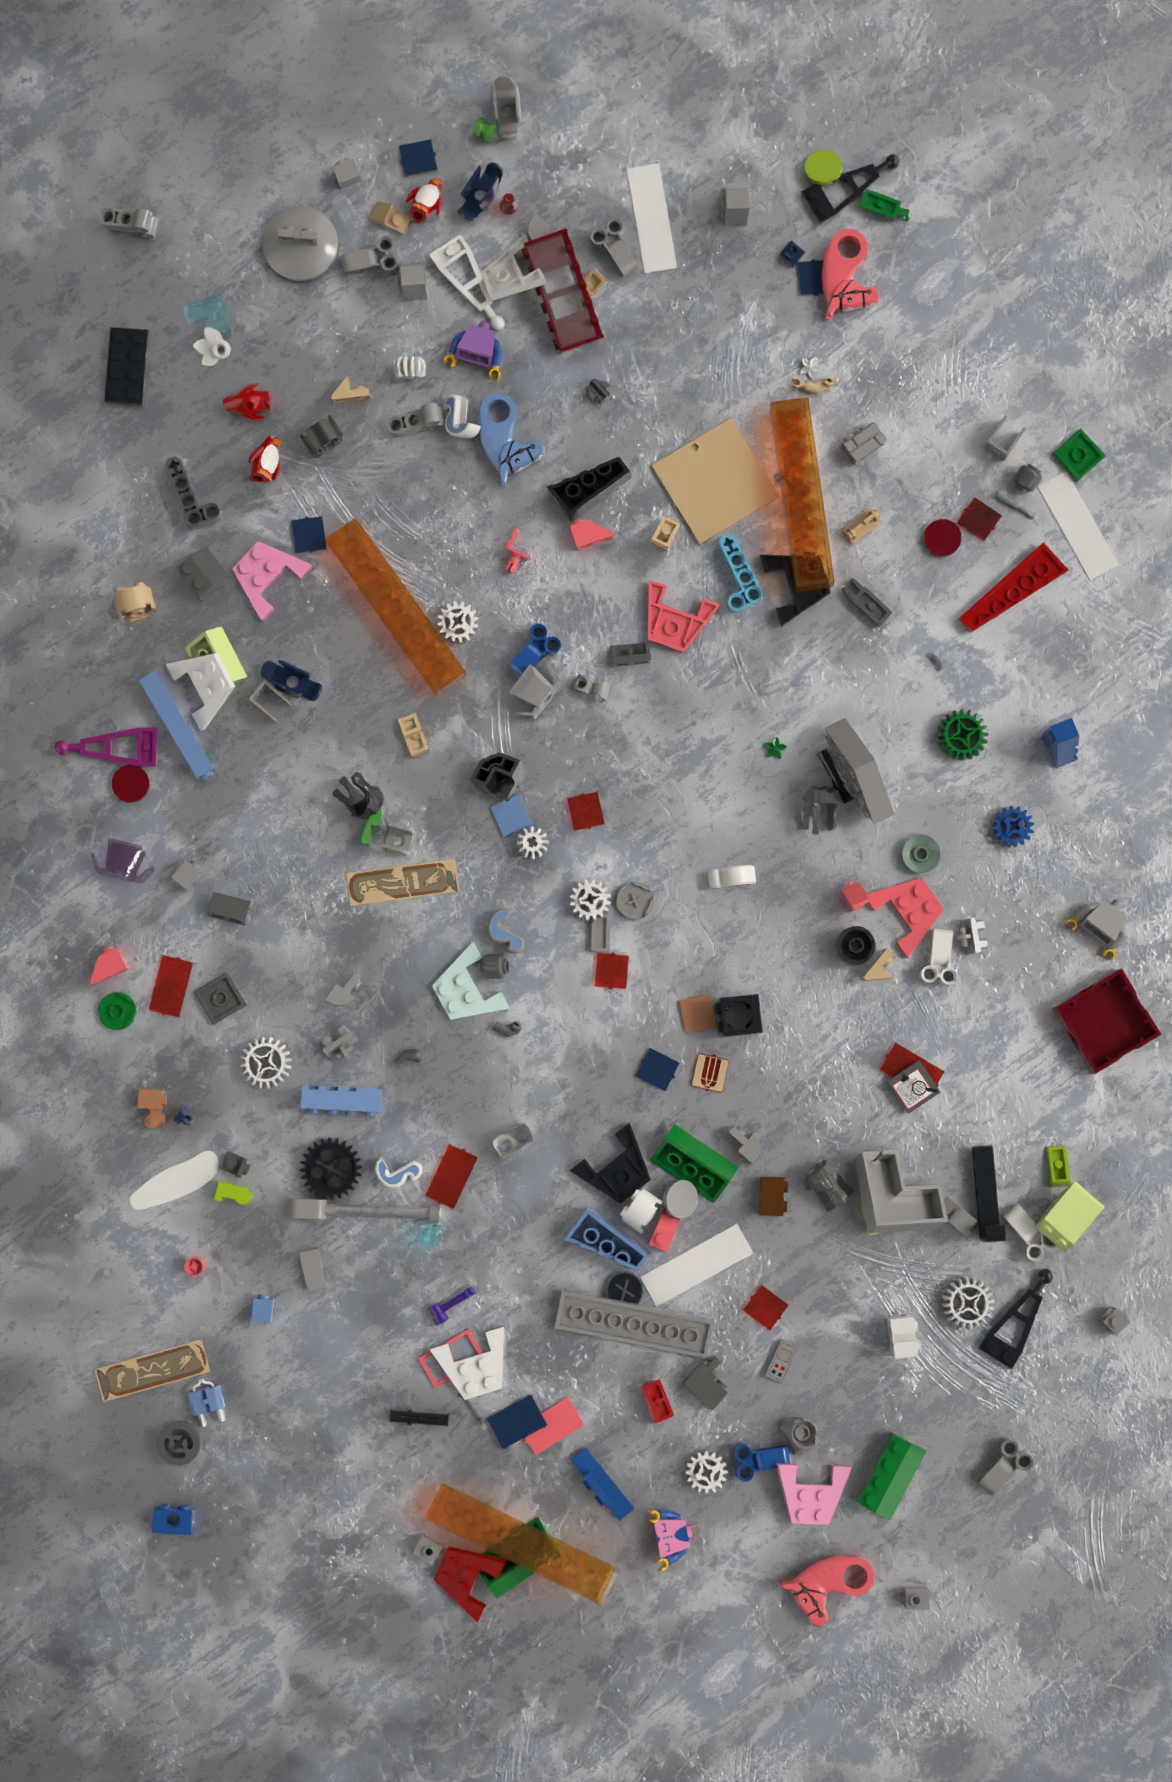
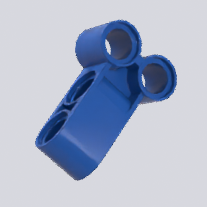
M538 623L532 626L530 630L532 640L507 667L518 678H520L529 665L535 667L546 654L555 656L561 652V641L554 636L548 638L547 628L543 624ZM536 629L544 631V635L541 638L534 636ZM550 642L558 643L556 650L551 651L548 649Z
M737 1443L733 1447L734 1457L741 1462L736 1466L735 1473L744 1482L750 1481L753 1478L754 1471L776 1469V1463L791 1464L788 1445L751 1450L747 1444ZM741 1447L747 1449V1454L744 1457L737 1456V1450ZM742 1467L749 1468L750 1473L748 1476H740V1469Z

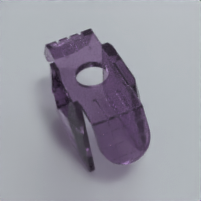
M110 838L107 845L105 868L99 867L95 853H91L96 872L108 877L143 884L155 870L153 866H150L139 877L136 876L146 854L141 845Z

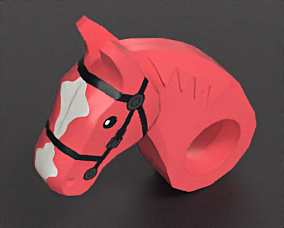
M844 229L836 233L824 255L822 287L828 303L826 319L828 320L831 319L835 312H849L872 307L879 301L880 296L876 288L864 287L852 279L867 255L868 246L864 235L855 229ZM843 241L853 242L857 245L859 254L854 258H845L840 255L837 246Z
M837 1554L816 1561L806 1567L793 1580L780 1582L781 1589L790 1590L809 1621L814 1626L821 1627L828 1621V1615L825 1610L828 1592L858 1597L867 1593L873 1586L875 1574L871 1564L862 1556ZM855 1564L862 1566L866 1574L864 1581L858 1586L847 1585L843 1579L846 1568Z

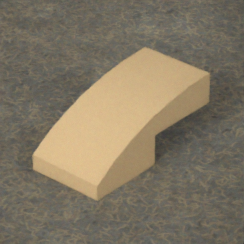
M595 268L584 278L591 299L608 282ZM578 291L567 295L579 309L583 308Z
M416 713L398 719L411 757L430 752Z

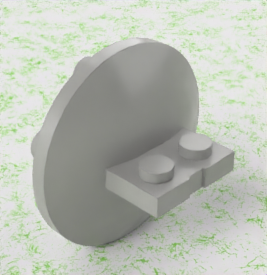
M293 206L280 211L269 221L263 234L262 246L268 264L278 275L292 281H309L324 274L333 264L338 252V237L334 225L325 214L312 207Z

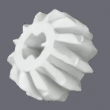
M411 356L400 357L394 360V372L397 378L414 379L425 376L426 365L423 358Z
M533 826L530 827L531 833H528L524 828L523 833L525 836L518 834V838L523 841L516 842L518 846L523 845V847L518 849L519 853L526 850L524 853L525 858L531 853V858L535 859L534 853L536 852L539 857H542L540 849L545 852L547 851V848L542 846V844H549L548 840H542L547 834L543 833L539 836L541 828H538L536 833H534ZM535 838L537 846L529 847V842L527 841Z

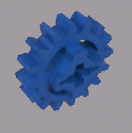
M1011 805L1009 806V811L1004 807L1002 809L1003 814L999 812L996 814L999 819L993 820L996 826L992 830L997 831L994 837L1001 838L1000 844L1006 841V847H1009L1011 843H1013L1014 847H1017L1018 842L1024 845V839L1030 840L1028 833H1034L1030 829L1034 823L1029 822L1032 815H1025L1027 810L1021 812L1020 806L1014 810ZM1016 814L1017 816L1015 818H1010L1006 815ZM1018 820V822L1016 823L1017 825L1015 826L1016 829L1009 832L1011 827L1010 824ZM1023 820H1024L1025 826H1026L1025 829L1022 828V821H1023ZM1001 822L1004 825V832L1001 830ZM1011 835H1017L1020 838L1010 839L1009 837Z

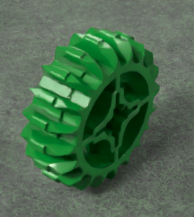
M964 709L960 710L959 715L954 710L952 712L953 717L950 714L946 715L948 721L945 719L940 721L944 726H938L937 729L942 731V733H938L936 737L943 738V740L938 741V745H945L941 750L943 752L948 749V757L954 753V760H957L959 755H961V761L965 760L966 755L971 760L973 758L972 752L975 756H978L979 751L977 749L981 751L985 749L981 743H988V740L983 737H987L989 733L982 731L987 728V725H980L984 719L981 718L977 721V713L971 717V710H968L966 715H964ZM961 720L970 722L975 728H966L963 722L961 723ZM955 722L956 733L948 737V728L951 723ZM961 730L969 733L964 739L956 737ZM977 733V742L974 747L970 748L969 738ZM950 742H959L965 750L955 748Z

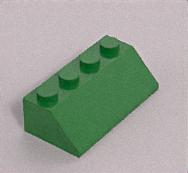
M676 1124L673 1125L650 1159L678 1180H686L692 1183L697 1192L712 1203H715L739 1168Z
M892 1432L856 1502L868 1510L891 1520L926 1450Z
M536 1517L482 1553L507 1559L500 1576L496 1578L482 1569L480 1575L487 1588L498 1598L562 1554L540 1518Z

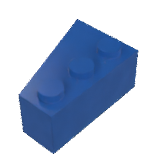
M1072 718L1052 725L1042 733L1041 741L1045 748L1048 747L1056 769L1078 760L1076 755L1078 749L1075 747L1079 745V733Z

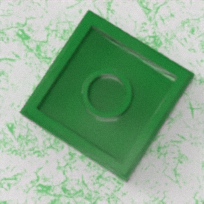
M1081 428L1052 453L1055 459L1077 482L1106 457Z

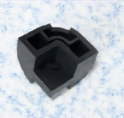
M497 752V754L490 755L485 759L482 758L470 781L485 794L493 798L496 796L509 802L516 787L519 788L522 783L524 766L519 759Z

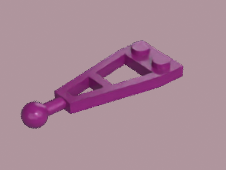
M134 728L80 739V744H68L65 740H59L55 743L54 750L59 755H65L69 751H80V755L139 767H157L158 728ZM137 735V760L112 755L113 739ZM105 741V754L87 751L88 744Z

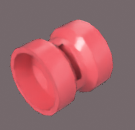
M192 1257L185 1262V1272L192 1277L199 1276L205 1271L206 1263L201 1257Z

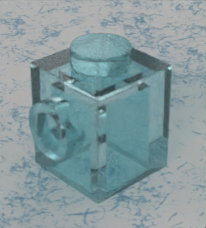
M430 1223L416 1239L431 1251L444 1237L441 1234L443 1230L437 1224L432 1225Z

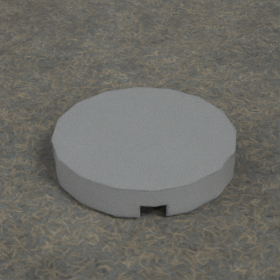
M640 882L625 884L620 888L616 897V905L620 914L631 920H639L646 917L654 904L651 890Z
M675 1180V1182L666 1187L663 1193V1205L670 1216L684 1219L689 1217L697 1207V1189L689 1181Z

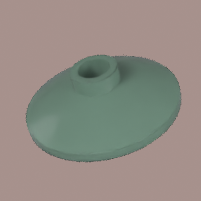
M927 835L913 836L903 846V861L914 872H929L937 866L940 860L939 845L933 838ZM918 851H922L924 853L923 858H919L917 856Z

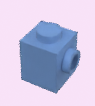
M258 1294V1298H253L251 1322L272 1323L274 1299H270V1295Z

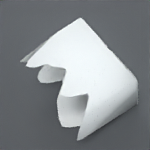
M523 1123L512 1129L510 1134L507 1132L496 1137L493 1140V1146L499 1155L504 1158L534 1141L530 1128ZM520 1129H525L529 1134L528 1140L524 1143L518 1142L515 1138L516 1132ZM507 1138L511 1141L512 1148L508 1152H503L499 1149L498 1144L501 1139Z

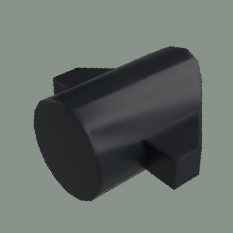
M593 378L586 388L588 399L591 402L596 399L600 404L604 403L611 395L607 390L610 385L607 382L598 381Z

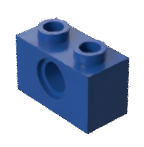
M159 1504L158 1507L153 1509L152 1533L191 1535L194 1530L195 1509H190L189 1505H178V1508H170L169 1504ZM170 1514L178 1517L177 1524H172L169 1521Z

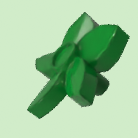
M778 737L773 740V744L770 742L765 743V746L770 749L767 757L775 754L777 758H782L781 751L785 750L787 746L779 744Z

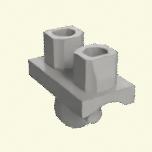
M976 918L962 920L963 928H959L960 936H956L955 940H961L962 947H966L967 955L978 953L988 948L986 938L979 939L978 931H984V921L976 920Z
M342 1026L336 1031L340 1038L335 1042L330 1036L321 1041L324 1047L323 1052L330 1060L334 1057H337L339 1060L343 1056L349 1060L351 1058L349 1052L354 1050L352 1045L359 1041L352 1031Z

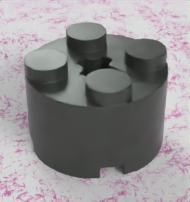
M331 415L327 416L329 420L325 421L323 418L306 430L307 435L303 436L301 434L299 436L312 456L317 455L320 457L327 452V447L330 445L335 447L343 441L342 436L344 434Z
M852 926L845 929L839 934L835 943L837 956L841 961L852 966L867 962L873 956L876 948L874 937L870 931L861 926ZM857 941L860 949L854 951L851 943Z

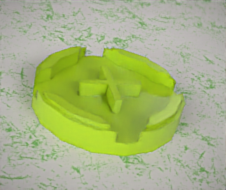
M818 150L807 158L805 173L810 181L815 184H831L832 181L840 178L842 160L834 151Z

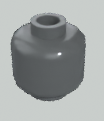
M1029 463L1027 466L1022 465L1014 476V481L1017 483L1016 488L1024 493L1027 490L1030 492L1035 491L1042 480L1041 471Z
M487 954L484 960L480 962V971L488 979H502L509 973V960L503 954Z

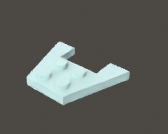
M474 942L467 947L432 985L450 1020L510 1009L501 992L484 1001L466 967L483 959Z

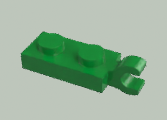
M867 188L859 207L893 221L898 216L900 219L909 222L912 213L911 210L900 207L902 201Z

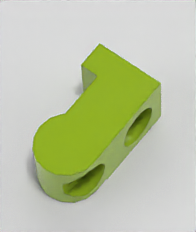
M220 1180L214 1200L222 1202L224 1197H227L244 1205L252 1200L253 1194L249 1188Z

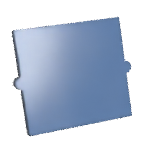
M519 794L511 797L509 802L503 800L490 806L503 837L515 832L519 833L520 830L533 825Z

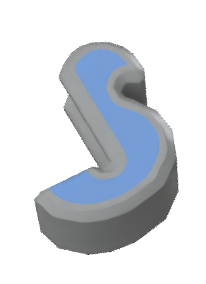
M506 908L499 909L493 913L487 927L489 936L497 943H509V946H507L509 952L520 953L525 948L524 938L501 927L510 910Z

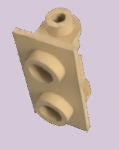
M869 507L841 531L854 545L878 526L882 519L879 517L880 514L876 509L873 510L872 507Z

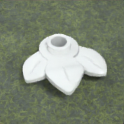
M207 327L204 330L206 338L198 340L193 346L200 354L204 355L202 365L213 366L220 359H225L229 356L231 347L227 341L222 339L221 333L218 330ZM220 346H223L225 349L223 353L219 352Z

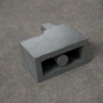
M717 1356L709 1363L706 1360L703 1363L701 1362L683 1382L711 1410L728 1394L725 1390L727 1386L720 1379L714 1380L718 1373L716 1368L722 1362Z

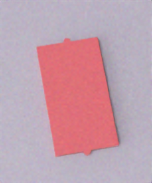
M568 1397L541 1413L547 1423L545 1428L525 1437V1442L530 1445L535 1455L584 1425L577 1413L578 1410L573 1407Z

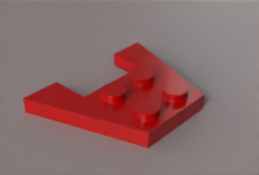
M449 1546L433 1580L478 1623L487 1606L470 1596L479 1573L482 1569L498 1578L507 1559Z

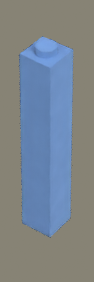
M153 671L141 678L139 682L198 780L203 779L204 781L213 776L212 772L216 770L159 674Z

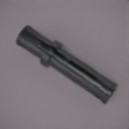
M826 748L818 752L816 755L832 781V787L838 790L843 804L852 801L854 797L847 786V781L841 776L828 749Z
M409 1409L408 1411L391 1410L390 1422L407 1423V1425L412 1423L448 1427L449 1414L412 1412Z

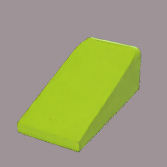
M1066 1145L1047 1147L1050 1187L1070 1186L1071 1179Z

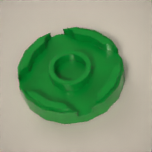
M122 992L110 993L100 1001L98 1007L99 1019L102 1024L112 1030L128 1028L136 1018V1004L127 994Z

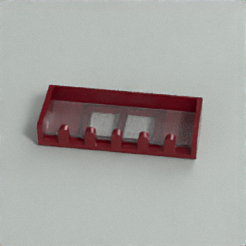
M567 228L523 243L524 248L521 250L524 259L529 260V273L540 268L547 283L535 287L537 296L541 295L543 303H540L543 314H548L550 321H547V326L550 333L554 332L556 339L553 340L556 351L560 350L561 354L604 339V334H602L598 317L595 314L580 265L568 236Z

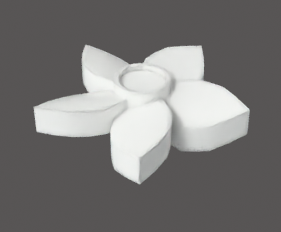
M816 357L812 358L810 362L807 359H802L805 367L802 368L800 373H808L809 377L813 380L815 372L823 369L816 365Z

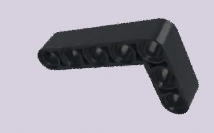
M992 1145L972 1146L980 1241L985 1243L1006 1241L1005 1225L1000 1223L993 1147Z

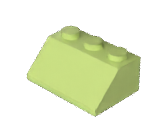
M222 626L203 632L185 647L190 659L218 653L235 686L247 678Z

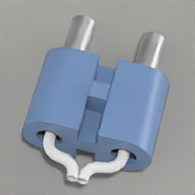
M199 1379L192 1390L187 1392L193 1416L197 1415L200 1427L206 1426L204 1414L208 1411H216L218 1421L224 1422L225 1417L222 1409L226 1406L220 1384H213L210 1381ZM201 1382H202L203 1384H210L209 1386H206L205 1388H202V1387H201V1388L195 1389L196 1387H198V1386L201 1384Z

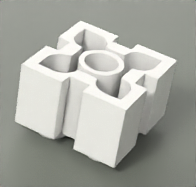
M910 1314L886 1317L891 1356L895 1359L918 1356V1351H921L920 1339L915 1336V1332L919 1331L917 1320Z

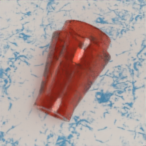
M506 193L500 201L501 211L505 214H513L517 211L518 201L511 193Z

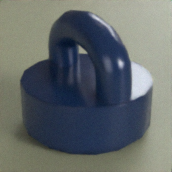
M183 1106L173 1119L174 1122L178 1125L181 1122L185 1125H191L193 1117L189 1114L190 1109Z

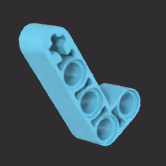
M730 534L724 535L720 540L719 548L740 590L729 597L727 607L730 612L737 614L757 605L762 598V590L737 539ZM725 541H727L728 543L732 542L731 550L733 553L730 554V549L728 546L724 547ZM735 557L740 558L742 561L738 566L733 565L731 562ZM746 574L750 577V581L744 583L740 580V576ZM755 591L758 594V598L752 600L748 597V593ZM737 599L741 602V606L734 608L731 605V601Z

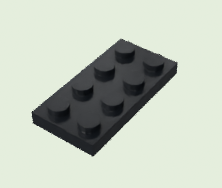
M110 327L105 403L143 406L149 330Z

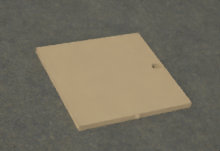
M732 418L652 465L653 470L673 500L674 507H677L700 545L780 497L758 462L757 456L753 454Z

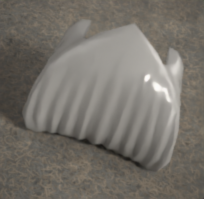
M794 1417L783 1421L781 1424V1429L788 1438L795 1455H801L817 1444V1426L805 1418Z

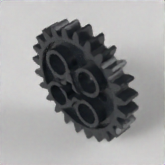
M328 1137L327 1143H325L324 1139H320L321 1145L313 1142L315 1148L308 1147L307 1149L310 1153L303 1154L306 1161H300V1163L305 1165V1168H301L299 1171L305 1172V1175L301 1179H307L304 1186H311L309 1192L316 1190V1197L322 1193L324 1200L327 1195H330V1199L334 1200V1195L336 1194L341 1199L342 1192L345 1195H349L347 1189L354 1190L355 1188L352 1184H359V1181L355 1178L356 1176H362V1174L357 1172V1169L363 1168V1166L357 1165L361 1158L355 1159L354 1156L358 1151L351 1152L353 1145L345 1147V1140L339 1144V1138H336L334 1143L331 1137ZM325 1150H329L332 1153V1158L329 1161H325L322 1158V1153ZM342 1159H346L349 1162V1167L346 1170H342L339 1167V1162ZM316 1160L326 1165L333 1163L334 1169L346 1174V1177L344 1178L335 1172L329 1174L328 1169L317 1164ZM316 1167L321 1168L323 1171L321 1178H315L313 1175V1170ZM333 1176H337L340 1179L338 1187H333L330 1184V1179Z

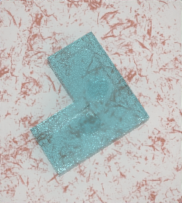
M222 295L185 304L190 324L208 319L210 328L218 330L221 335L231 332Z

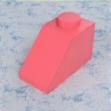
M576 520L570 526L577 551L613 539L611 531L589 520Z
M851 881L843 885L844 889L840 891L850 912L871 902L859 882L854 884Z
M111 946L103 950L104 954L99 955L90 979L91 985L95 986L129 969L120 948Z
M666 1208L663 1209L648 1243L667 1252L681 1219L670 1216L666 1212Z

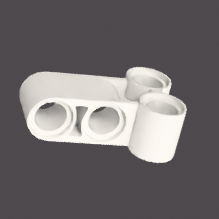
M933 928L929 966L922 968L919 973V978L923 983L931 984L938 979L943 986H950L956 982L957 972L950 968L953 930ZM931 970L933 972V979H926L924 971ZM944 972L952 974L951 982H946L943 979Z
M1016 1204L1003 1215L1006 1222L1027 1245L1024 1255L1028 1260L1039 1261L1044 1254L1043 1248L1051 1249L1056 1247L1055 1243L1051 1245L1044 1243L1045 1235L1035 1227V1222L1019 1204ZM1032 1247H1036L1039 1251L1038 1256L1035 1258L1029 1255V1250Z

